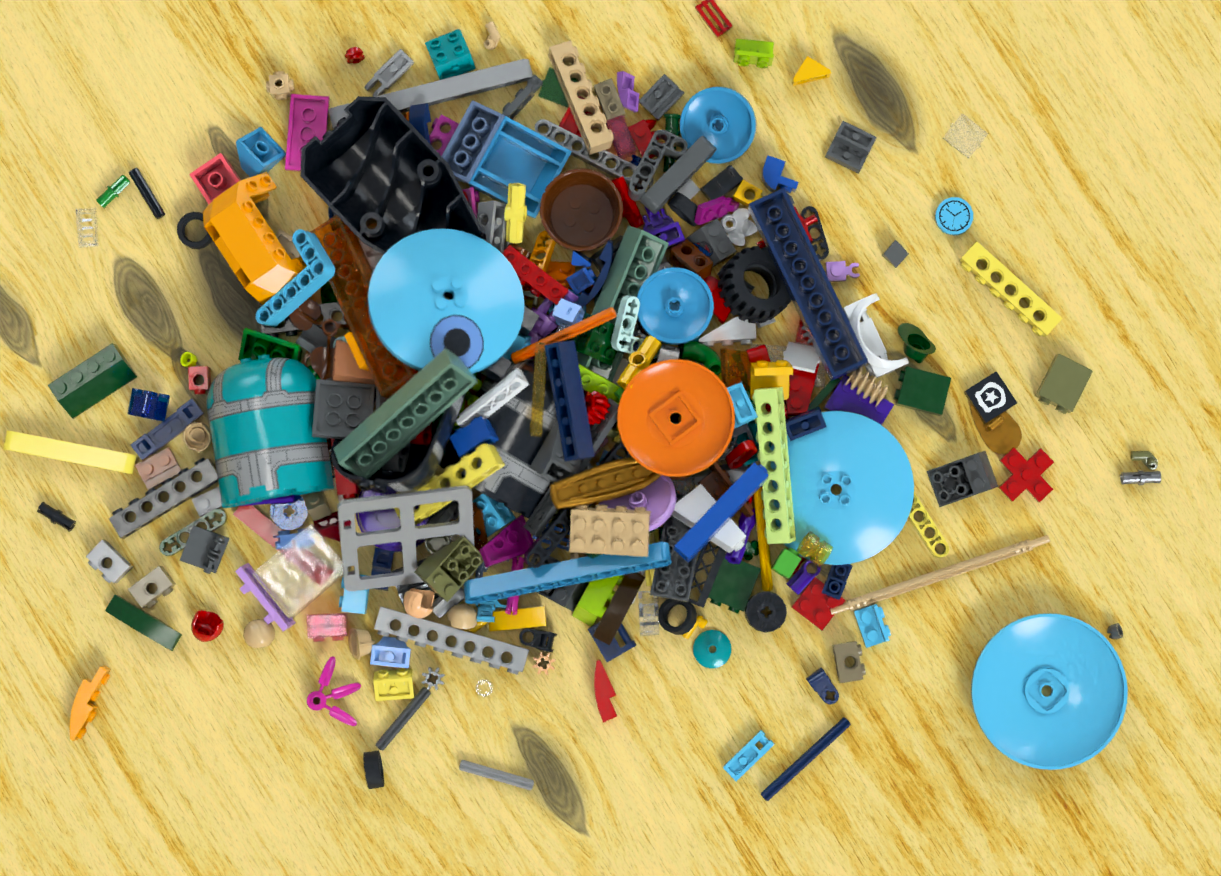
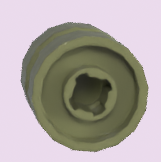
M449 536L425 538V547L431 554L451 543Z

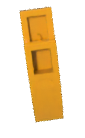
M100 666L92 681L88 678L83 679L77 691L70 716L69 731L72 741L83 738L87 731L86 725L88 722H92L97 715V712H95L97 706L91 702L97 700L100 695L98 690L102 684L105 685L111 676L109 675L111 669L106 666Z

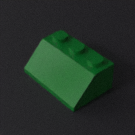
M244 328L238 360L246 358L257 360L258 356L270 355V358H291L300 362L303 349L298 344Z

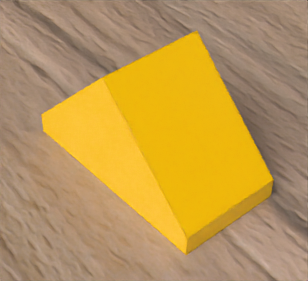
M807 56L794 76L792 85L796 86L829 78L831 71Z

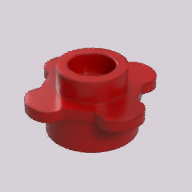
M359 47L349 48L345 54V58L348 59L347 63L357 64L364 60L365 55H362L363 51Z

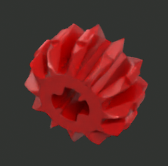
M598 391L587 392L584 398L589 424H600L601 419H605V415L609 413L607 410L610 407L609 399Z

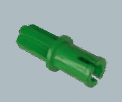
M121 175L111 186H107L108 189L96 201L103 208H106L115 197H119L118 194L130 184V180L125 175Z

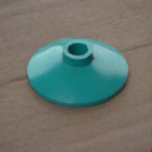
M707 630L696 638L693 645V654L697 662L702 666L718 668L729 660L731 643L722 632ZM712 645L716 647L714 653L709 652V647Z

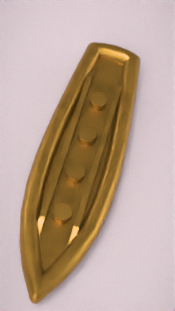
M633 457L623 458L595 466L551 484L550 496L556 509L587 505L632 494L655 482L662 475L644 468Z

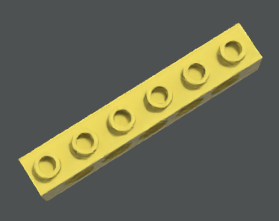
M978 242L959 260L962 263L961 267L967 272L971 271L976 276V281L981 285L985 284L990 288L989 292L996 298L1000 297L1007 309L1018 313L1017 317L1026 324L1028 322L1033 327L1032 331L1036 335L1047 336L1063 319ZM977 261H983L985 263L984 270H980L977 268ZM992 273L999 276L1000 280L998 283L991 280L990 276ZM1006 286L1013 288V295L1010 296L1005 293ZM1020 299H1025L1028 302L1027 308H1022L1019 305ZM1034 312L1041 313V321H1036L1034 319Z
M484 443L476 447V451L472 454L463 456L456 465L448 466L440 476L432 477L428 484L416 491L446 488L448 480L450 481V487L468 486L472 488L501 469L505 464L495 446ZM479 459H481L482 463L481 466L478 468L477 462ZM463 470L466 471V475L464 478H462ZM452 501L419 505L417 510L414 506L415 525H418ZM394 508L400 519L399 508Z

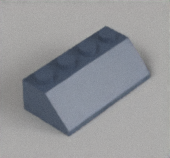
M473 100L442 155L449 164L457 181L465 183L470 182L505 115Z

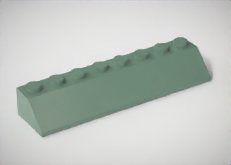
M628 226L591 315H595L610 307H613L616 314H618L620 302L624 296L637 297L645 280L658 271L669 243L642 229ZM614 318V319H612V320H610V321H608V322H610V323H612V324L615 325L616 318ZM627 318L623 321L624 329L628 326ZM621 341V345H626L627 342ZM617 351L612 365L577 352L578 364L612 382L624 352Z
M445 348L334 447L338 464L357 476L368 479L477 383V379L458 356Z

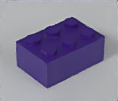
M844 375L823 409L826 411L857 413L882 425L894 404L883 398L875 407L877 401L870 404V396L863 399L864 392L858 395V387L851 390V382L845 385L850 377Z

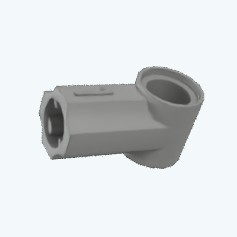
M461 587L448 602L438 597L432 605L434 607L433 613L438 618L444 616L451 607L457 605L465 598L464 589Z

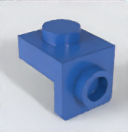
M583 267L567 277L566 280L577 295L591 285H594V279L597 277L591 268Z

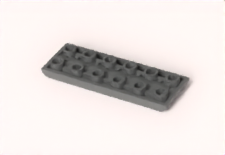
M674 486L676 503L693 489ZM672 515L664 523L660 541L669 544L671 564L655 568L650 595L689 602L698 553L688 563L674 550V546L691 528Z

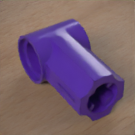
M812 559L806 560L786 584L799 595L813 578L820 573V564ZM809 563L816 564L817 570L814 573L807 572L806 566Z

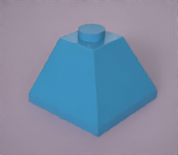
M262 127L236 141L240 166L249 177L265 172L268 173L286 156V152Z

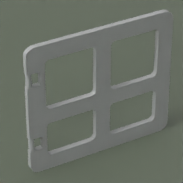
M468 486L349 499L339 502L337 506L344 586L348 591L422 583L423 581L414 573L417 569L416 541L418 539L460 535V537L464 536L474 546L472 491ZM458 501L459 519L457 521L415 525L414 506ZM399 508V528L363 533L356 532L355 513ZM351 520V526L344 527V521ZM393 542L402 543L403 571L359 576L358 547ZM348 566H354L355 571L348 572Z

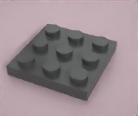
M317 379L312 437L342 440L346 438L373 413L375 385Z

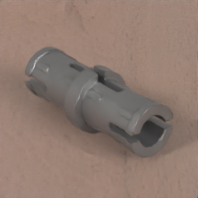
M1143 470L1121 472L1120 481L1122 485L1160 483L1161 472H1144Z

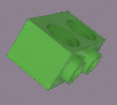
M792 548L782 549L771 569L784 578L789 579L801 561V558L798 557L800 553Z

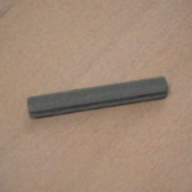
M426 687L419 691L377 741V748L383 751L431 695V692Z

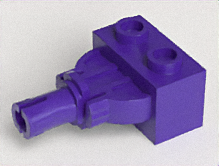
M645 207L650 222L647 216L644 215V231L668 242L667 249L685 241L679 222H674L671 217L666 215L663 208L660 209V215L659 211L653 214Z

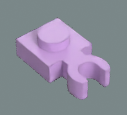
M845 261L826 262V275L830 282L846 281V275H849L851 278H857L860 274H854L852 268L859 267V264L852 263L846 266Z

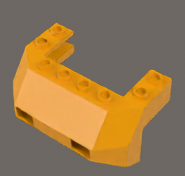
M267 172L238 181L213 199L202 212L204 227L245 290L262 305L307 267L301 256L291 260L255 205V203L266 200L270 196L268 192L277 188Z

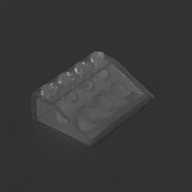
M310 524L252 573V575L288 618H294L343 576L342 557L320 532Z

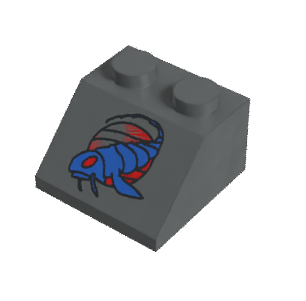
M718 218L686 238L713 261V267L732 257L737 252Z

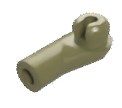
M1131 451L1132 461L1141 460L1150 470H1155L1158 467V460L1150 451Z

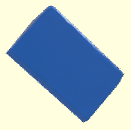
M573 250L572 265L591 266L592 260L580 251Z

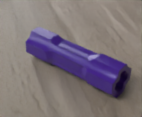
M755 508L752 509L754 512L753 516L745 517L743 512H741L738 520V527L746 535L745 545L751 529L756 523ZM745 545L738 551L726 552L724 558L732 564H740L746 550Z

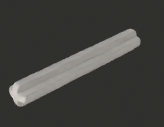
M466 760L460 762L459 770L527 790H532L534 781Z

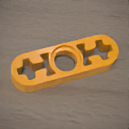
M546 231L538 235L530 257V261L538 265L545 272L556 242L551 239ZM540 253L546 254L543 259H536Z

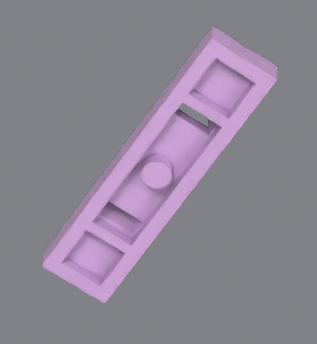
M249 563L235 571L245 583L240 588L241 592L246 594L251 591L269 613L263 618L267 624L275 621L281 630L285 631L296 623Z

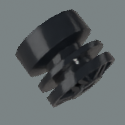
M760 592L751 596L744 610L748 624L761 632H773L780 628L785 622L787 615L786 605L782 598L771 592ZM765 606L768 607V610H771V614H768L767 618L764 617V614H761V610H764Z

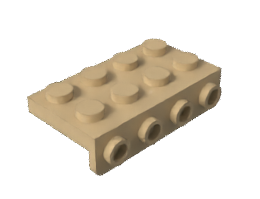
M588 504L573 507L571 509L570 552L648 557L651 511L645 507H635V510L627 509L626 506L608 508L607 505H596V507H588Z

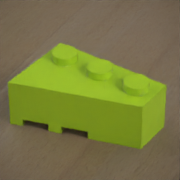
M624 575L590 581L572 616L592 627L597 617L601 618L607 609L604 607L606 601L610 602L615 594L613 588L615 585H620Z

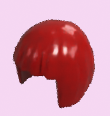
M198 610L191 624L193 635L201 642H209L216 639L222 633L224 621L219 615L205 610Z

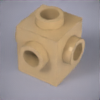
M283 71L274 72L273 75H269V81H266L267 93H270L273 99L285 100L287 97H291L292 90H294V81L288 73L285 74ZM276 83H282V85L277 87Z

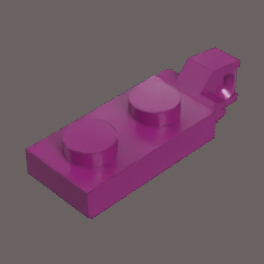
M722 196L702 203L697 207L694 222L702 225L728 214V211H736L739 207V202L735 201L732 197L726 198Z

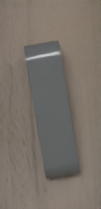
M663 129L657 130L653 134L630 181L628 188L630 199L639 201L646 193L664 155L673 160H678L687 151L688 145L685 139ZM661 138L665 143H658L656 139ZM674 147H681L682 151H676ZM653 154L657 157V159H650L649 155ZM647 171L650 175L644 176L640 172ZM639 182L641 184L640 189L635 191Z

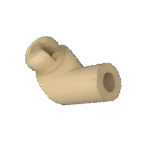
M491 21L485 25L489 36L484 41V47L489 50L495 49L500 40V34L494 22Z

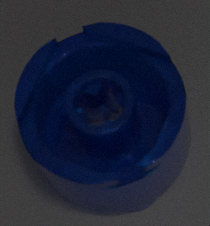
M132 388L127 414L165 422L170 395Z

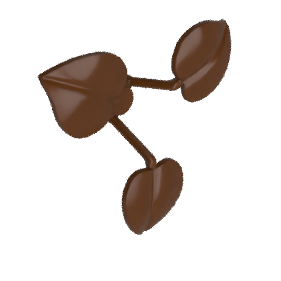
M307 299L289 315L293 325L300 330L307 331L311 329L313 323L315 325H322L323 333L327 336V348L317 347L310 355V364L322 380L331 378L333 373L334 348H331V337L337 334L338 328L349 327V332L360 336L367 335L368 307L355 306L349 308L343 316L347 324H337L333 319L321 322L316 321L320 317L321 310L318 303L312 299Z

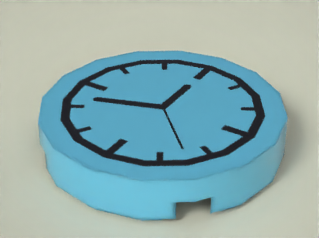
M959 197L945 199L938 205L935 212L937 227L943 233L949 235L964 233L973 222L971 206L966 200Z

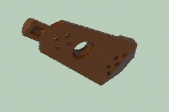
M473 502L474 547L479 551L480 548L488 543L483 520V510L476 502ZM477 528L481 531V534L476 532Z

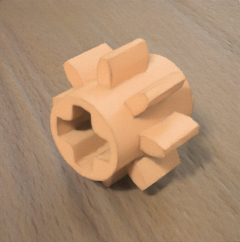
M540 652V658L533 657L537 662L532 668L537 667L539 669L538 674L541 671H545V674L548 675L549 668L555 669L551 666V662H554L555 659L550 660V653L543 656V653ZM541 658L549 661L546 669L538 664L541 662Z

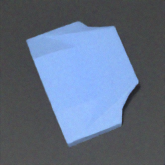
M383 636L377 644L372 645L370 664L409 668L411 649L407 647L405 642L397 640L396 637Z

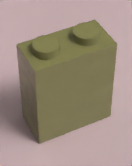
M1057 354L1035 396L1039 398V402L1049 406V404L1056 406V410L1060 413H1071L1093 371L1061 354Z

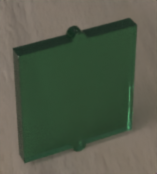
M549 67L545 80H542L543 85L538 97L568 108L569 105L555 71ZM576 78L570 79L572 82H579Z

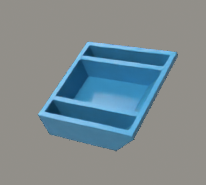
M505 116L468 184L470 187L474 186V189L504 204H508V185L510 183L526 185L525 206H527V216L536 219L546 187L555 177L560 175L572 151Z

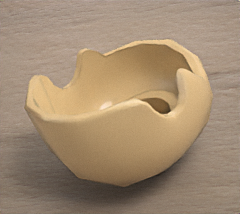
M193 422L185 428L183 441L189 449L201 452L208 448L212 442L210 428L204 423Z
M458 604L451 607L448 611V621L451 622V626L454 628H474L477 625V612L470 605Z
M257 619L247 624L244 628L243 637L248 646L264 648L269 646L274 640L275 630L271 623L267 624L264 619Z

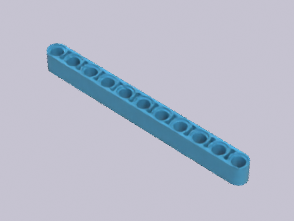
M667 542L649 544L648 557L602 554L593 559L587 556L541 565L537 568L531 567L467 580L463 584L465 602L467 604H477L665 567L671 564L669 544Z

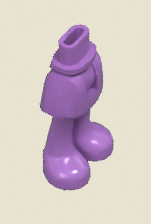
M568 290L569 293L565 296L564 300L575 303L579 297ZM547 298L537 309L532 310L539 315V318L528 334L532 337L531 344L539 339L542 340L558 326L552 315L553 310L549 316L546 314L553 304Z

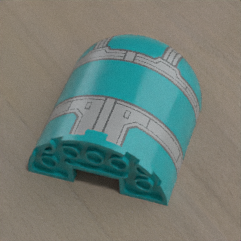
M270 355L258 356L257 360H252V358L241 359L239 364L226 368L213 380L207 394L206 404L222 508L262 502V500L289 495H302L334 489L327 439L312 437L316 379L312 372L301 362L291 358H270Z

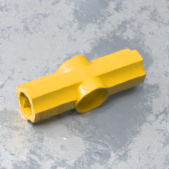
M651 335L646 336L639 349L630 355L629 364L619 377L617 384L625 390L629 382L640 371L649 366L662 346L661 342Z

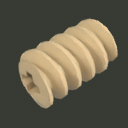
M861 367L853 372L845 385L851 382V390L858 387L857 394L859 395L864 392L863 399L870 396L869 403L877 401L875 406L877 407L886 395L888 386L886 385L881 388L882 381L875 384L876 377L873 376L868 379L869 372L862 374L863 368Z

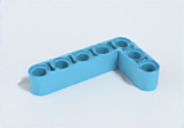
M302 229L294 232L292 236L293 244L307 267L257 310L256 321L259 324L270 327L277 326L334 276V264L314 233Z

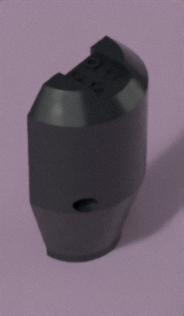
M358 96L344 109L348 116L347 118H341L333 131L329 130L323 135L322 141L315 136L301 149L300 176L364 244L383 255L403 238L425 230L453 229L473 234L479 238H482L485 234V230L480 226L447 161L386 97ZM434 170L433 175L425 176L427 171ZM377 223L374 229L368 228L370 224Z

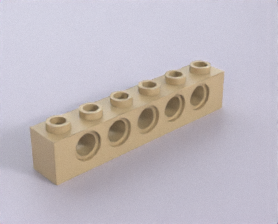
M570 40L549 47L548 57L589 155L611 148L612 141L614 140L613 133L606 126L605 114L600 112L599 100L592 93V83L585 76V66L579 62V53L576 46H573ZM564 62H570L572 65L567 66ZM576 78L579 82H572L570 79ZM578 95H584L586 98L580 99ZM588 111L591 112L593 115L587 116L584 112ZM597 128L600 132L595 133L591 129Z

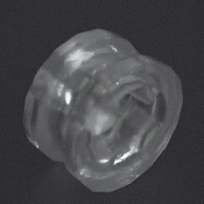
M483 679L476 684V692L480 696H489L494 690V686L489 680ZM486 682L489 684L487 687H490V690L482 693V689H479V687Z

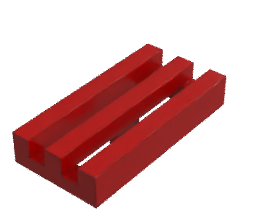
M704 0L701 4L695 6L696 11L717 38L733 27L714 0ZM708 3L711 4V6H712V7L714 8V10L717 12V14L719 15V17H720V18L722 19V21L725 23L726 27H724V26L722 25V23L719 21V19L716 17V15L713 13V11H712V10L710 9V7L707 5ZM704 7L721 31H717L701 8Z

